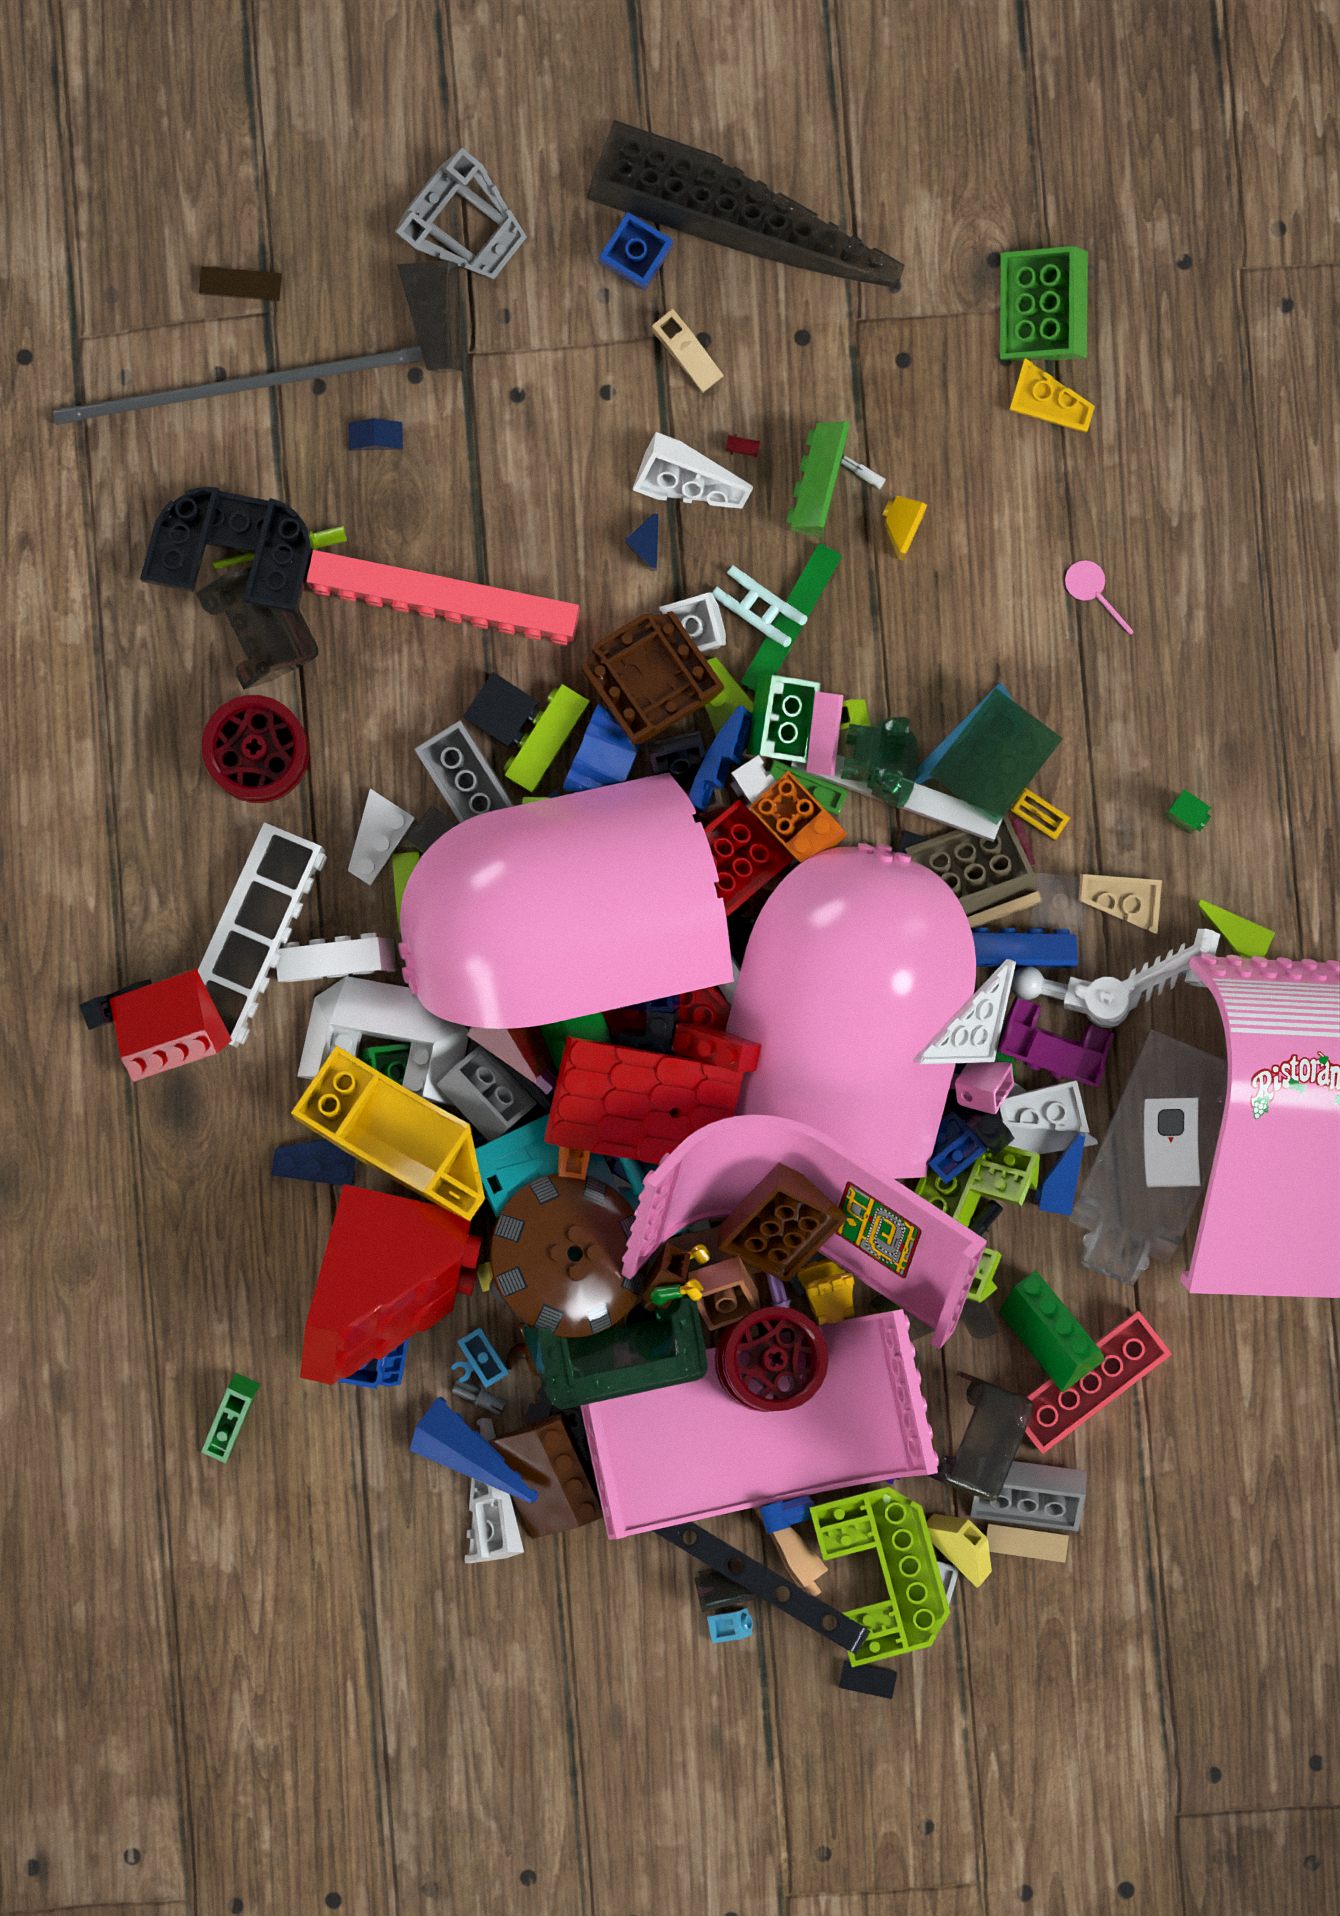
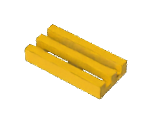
M1027 788L1024 789L1010 810L1054 841L1070 820L1069 816ZM1026 796L1062 819V822L1060 824L1024 801ZM1020 805L1056 828V831H1051L1018 808Z

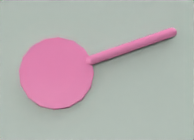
M1087 560L1078 561L1073 564L1065 577L1068 592L1076 599L1083 601L1092 600L1097 597L1129 634H1133L1130 626L1100 594L1105 585V575L1101 567Z

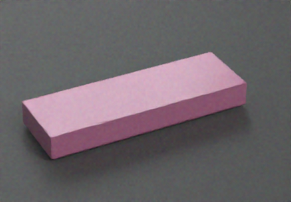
M815 692L807 773L835 775L843 695Z

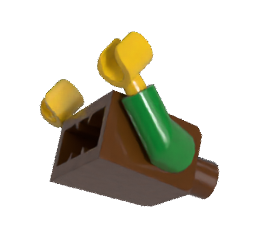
M666 1242L645 1279L641 1305L648 1311H655L657 1306L667 1309L674 1298H681L684 1294H688L693 1301L702 1297L700 1291L704 1290L701 1284L696 1279L689 1280L685 1285L684 1283L690 1259L695 1258L699 1265L706 1263L710 1259V1253L707 1248L702 1244H698L691 1251L687 1252V1250H681Z

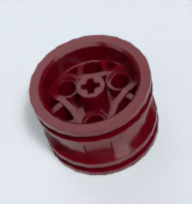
M245 695L221 705L209 719L202 737V756L205 767L211 777L228 794L238 800L249 803H268L279 800L289 794L301 782L310 759L308 738L299 720L284 704L262 695ZM244 715L243 721L238 719L239 717ZM264 716L267 720L266 726L259 730L254 729L252 726L254 718ZM276 717L281 719L283 723L276 724ZM231 723H234L239 728L228 740L223 733ZM290 730L293 740L282 746L277 732ZM220 740L225 743L221 747H219ZM256 744H258L261 750H257L256 755H254L251 749L256 748ZM294 750L293 757L291 758L287 753ZM229 753H235L238 756V762L233 767H227L224 764V758ZM275 759H282L285 763L284 769L279 773L272 772L270 768L272 761ZM245 775L260 776L258 786H245ZM237 776V783L231 780L230 777ZM268 779L273 781L272 783L266 785Z
M780 1306L758 1309L747 1314L738 1322L729 1324L718 1340L714 1357L715 1372L726 1394L737 1404L760 1412L785 1411L803 1405L821 1387L827 1374L829 1361L826 1342L816 1324L806 1315L794 1309ZM767 1320H772L776 1322L771 1326ZM758 1323L765 1333L756 1339H752L749 1328ZM784 1328L791 1333V1340L788 1344L782 1343L779 1338L780 1331ZM742 1351H746L750 1355V1362L747 1366H742L738 1362V1355ZM799 1352L805 1354V1369H799L798 1367ZM782 1376L787 1377L790 1381V1387L785 1392L778 1387V1380ZM751 1379L763 1386L757 1395L747 1388ZM770 1393L773 1399H768L765 1397Z

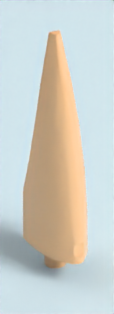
M766 1505L753 1507V1509L759 1516L760 1520L764 1524L759 1508ZM791 1526L769 1533L785 1569L798 1587L801 1589L806 1588L813 1596L820 1594L821 1590L814 1580L827 1572L828 1568L814 1550Z

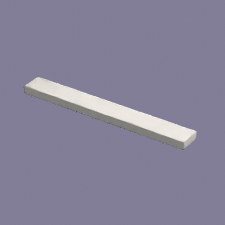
M840 755L836 757L834 776L807 773V763L793 761L791 764V768L992 842L996 838L1004 816Z

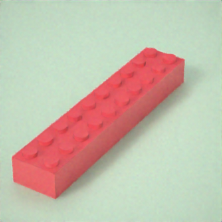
M313 550L306 581L310 589L317 595L329 597L330 593L338 594L340 599L350 602H356V598L365 600L367 605L382 608L383 604H388L393 607V610L403 613H409V609L417 610L420 616L435 619V615H441L446 618L445 621L461 624L462 620L470 621L472 626L476 628L488 629V625L494 626L499 629L498 632L514 635L515 631L523 632L526 638L541 640V636L551 639V643L567 646L568 642L574 643L580 615L579 605L316 550Z

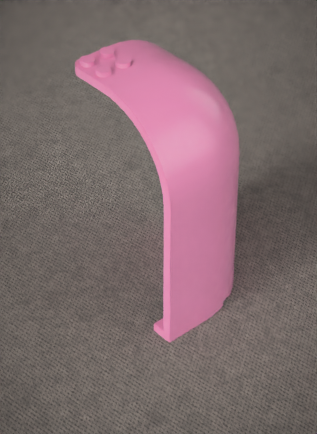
M668 772L487 812L465 820L447 831L420 858L408 879L402 898L400 912L402 943H399L398 947L402 959H405L406 967L402 968L403 979L405 983H409L411 993L417 995L428 1011L444 1020L471 1027L503 1029L559 1022L734 982L723 897H717L714 882H718L719 878L701 822L695 823L692 816L696 814V810L689 797Z
M859 843L858 847H836L815 854L798 865L776 887L762 908L750 934L725 1031L761 1044L756 1071L744 1072L736 1109H734V1117L769 1115L792 1119L820 1130L893 1179L926 1177L929 1168L928 1163L931 1160L956 1063L919 1064L914 1062V1058L973 996L976 980L975 946L967 916L958 898L941 877L927 867L912 861L910 855L892 852V847L888 845L877 844L876 847Z

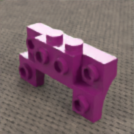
M1015 996L1005 1021L1007 1025L997 1049L1003 1054L1025 1061L1024 1065L1031 1069L1039 1071L1041 1067L1049 1070L1048 1073L1056 1078L1064 1079L1066 1076L1098 1088L1104 1074L1107 1054L1115 1034L1112 1031L1088 1023L1080 1042L1036 1027L1035 1025L1042 1007L1039 1004Z

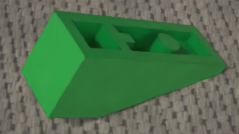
M238 1373L234 1375L226 1389L201 1451L202 1453L224 1463L227 1462L261 1385L260 1383Z

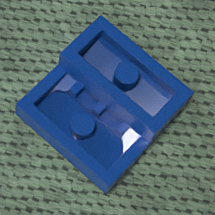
M952 1111L940 1122L931 1160L928 1164L940 1179L947 1184L988 1149Z

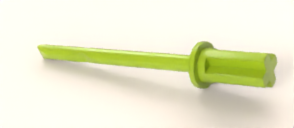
M344 526L315 533L313 530L310 531L313 548L316 551L321 547L347 541ZM247 553L213 562L214 568H222L254 560L255 554Z

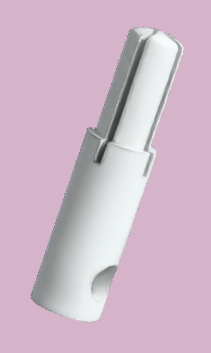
M847 456L841 459L842 465L879 490L885 483V478L864 465L856 463Z

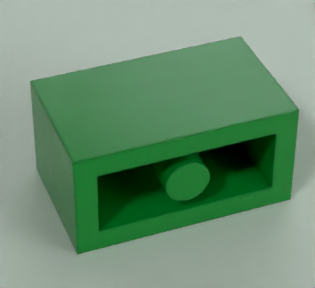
M1184 789L1164 816L1192 834L1195 830L1200 832L1211 818L1208 814L1211 807Z

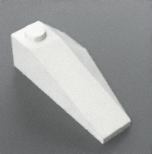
M656 432L643 457L633 490L657 500L667 501V497L683 499L685 503H692V500L707 501L712 506L742 509L753 490V486L683 442Z

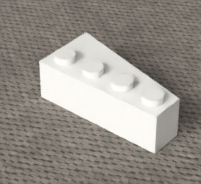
M759 755L731 773L733 782L730 783V786L738 797L744 796L748 802L747 808L776 782L773 776L763 768L762 764L764 762ZM794 859L789 866H794L798 861Z

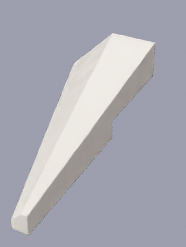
M491 1418L477 1420V1425L480 1426V1435L487 1442L496 1438ZM472 1478L469 1511L473 1512L472 1527L467 1530L466 1538H470L469 1554L465 1555V1563L505 1559L523 1553L524 1550L510 1494Z

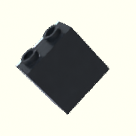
M492 672L463 718L509 749L512 744L517 746L524 736L525 732L522 729L527 721L529 723L533 722L540 711L537 708L539 703L536 699L495 672Z

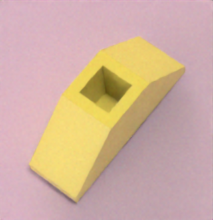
M933 1514L926 1521L932 1543L978 1588L992 1572L988 1538L969 1519Z

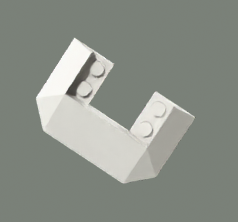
M346 976L314 999L297 1076L313 1080L336 1045L357 1058L362 1034L411 1043L402 1086L429 1102L455 1106L436 1084L465 1058L470 1038L467 1036L469 1031L463 1025L444 1020L432 1014L423 1006L417 995L411 993L408 987Z

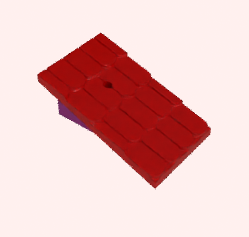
M567 1036L544 1141L559 1147L659 1164L666 1153L671 1154L688 1136L716 1121L734 1117V1109H736L744 1072L737 1073L704 1061Z

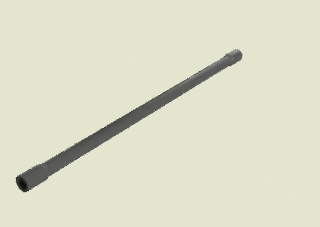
M423 344L386 353L94 404L53 409L55 424L60 425L77 422L86 418L395 364L426 361L425 346Z

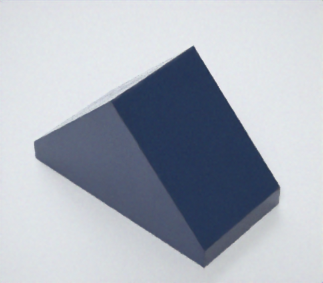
M375 418L349 423V451L403 450V423Z
M652 514L625 539L628 547L651 571H657L659 514Z

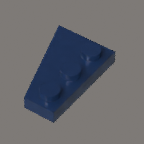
M326 1139L275 1148L271 1175L352 1186L356 1158Z

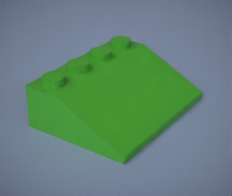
M1076 246L1001 253V360H1024L1025 358L1028 360H1071L1087 358V251Z
M850 422L817 423L815 430L810 429L806 445L811 446L809 456L803 455L800 471L804 472L802 482H796L793 497L798 498L796 508L790 507L786 522L791 524L790 531L822 538Z

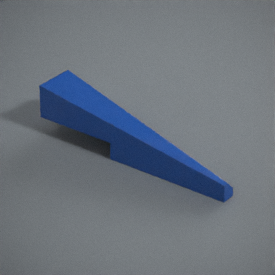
M438 1397L417 1424L410 1451L526 1502H535L538 1492L531 1490L521 1480L522 1476L517 1471L513 1472L504 1463L505 1459L477 1431H472L462 1421L464 1418L459 1413H454L445 1404L447 1401L443 1397Z

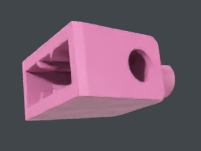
M967 1063L961 1074L953 1073L949 1089L956 1090L959 1105L996 1114L1014 1086L1012 1063Z

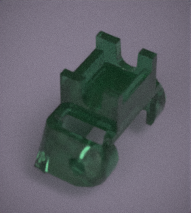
M907 717L888 718L883 720L882 723H877L876 728L849 724L848 733L858 735L847 734L846 745L855 746L853 759H844L843 767L852 769L842 768L841 779L867 782V788L872 789L871 795L895 809L903 808L913 792L918 767L919 751L917 740L913 732L909 730L910 719Z

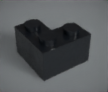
M654 1004L647 1010L646 1030L625 1028L618 1034V1045L677 1056L678 1052L671 1049L676 1024L680 1023L681 1007Z

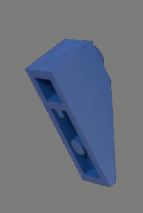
M1079 1131L1045 1175L1042 1185L1037 1186L1034 1202H1038L1039 1210L1071 1216L1086 1137L1084 1132Z

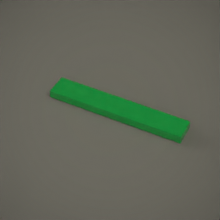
M819 542L786 603L806 615L808 619L843 555ZM781 612L773 626L789 636L791 643L789 646L784 647L766 636L740 683L756 692L758 674L776 675L804 626L789 619Z

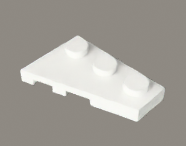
M372 789L369 790L348 868L350 873L370 886L415 821L413 816Z
M1070 1080L1007 1096L999 1108L1002 1122L1007 1127L1070 1130L1090 1133L1077 1080Z

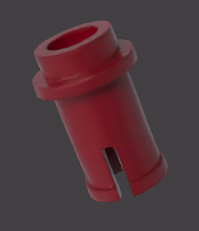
M734 434V436L728 435L725 451L730 452V455H733L734 452L757 458L760 441L737 437V434Z

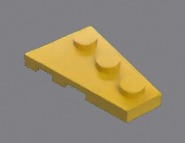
M1025 358L1009 411L1087 433L1095 406L1070 388H1066L1047 372H1043Z

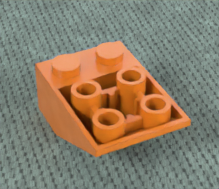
M789 771L748 807L800 864L815 854L834 848L847 836V833Z

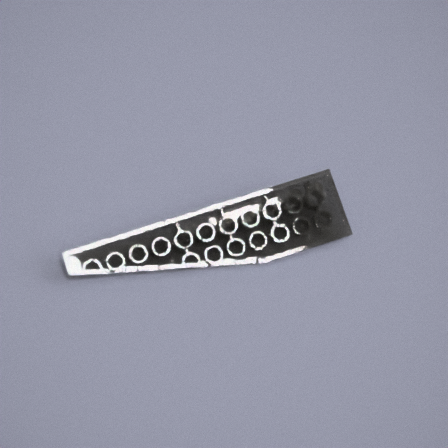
M616 120L613 121L586 198L744 253L845 279L897 288L905 266L879 249H870L863 245L860 238L854 235L849 237L838 230L839 226L829 221L827 224L818 219V214L784 194H775L760 180L755 182L744 176V171L737 167L730 168L723 163L722 158Z

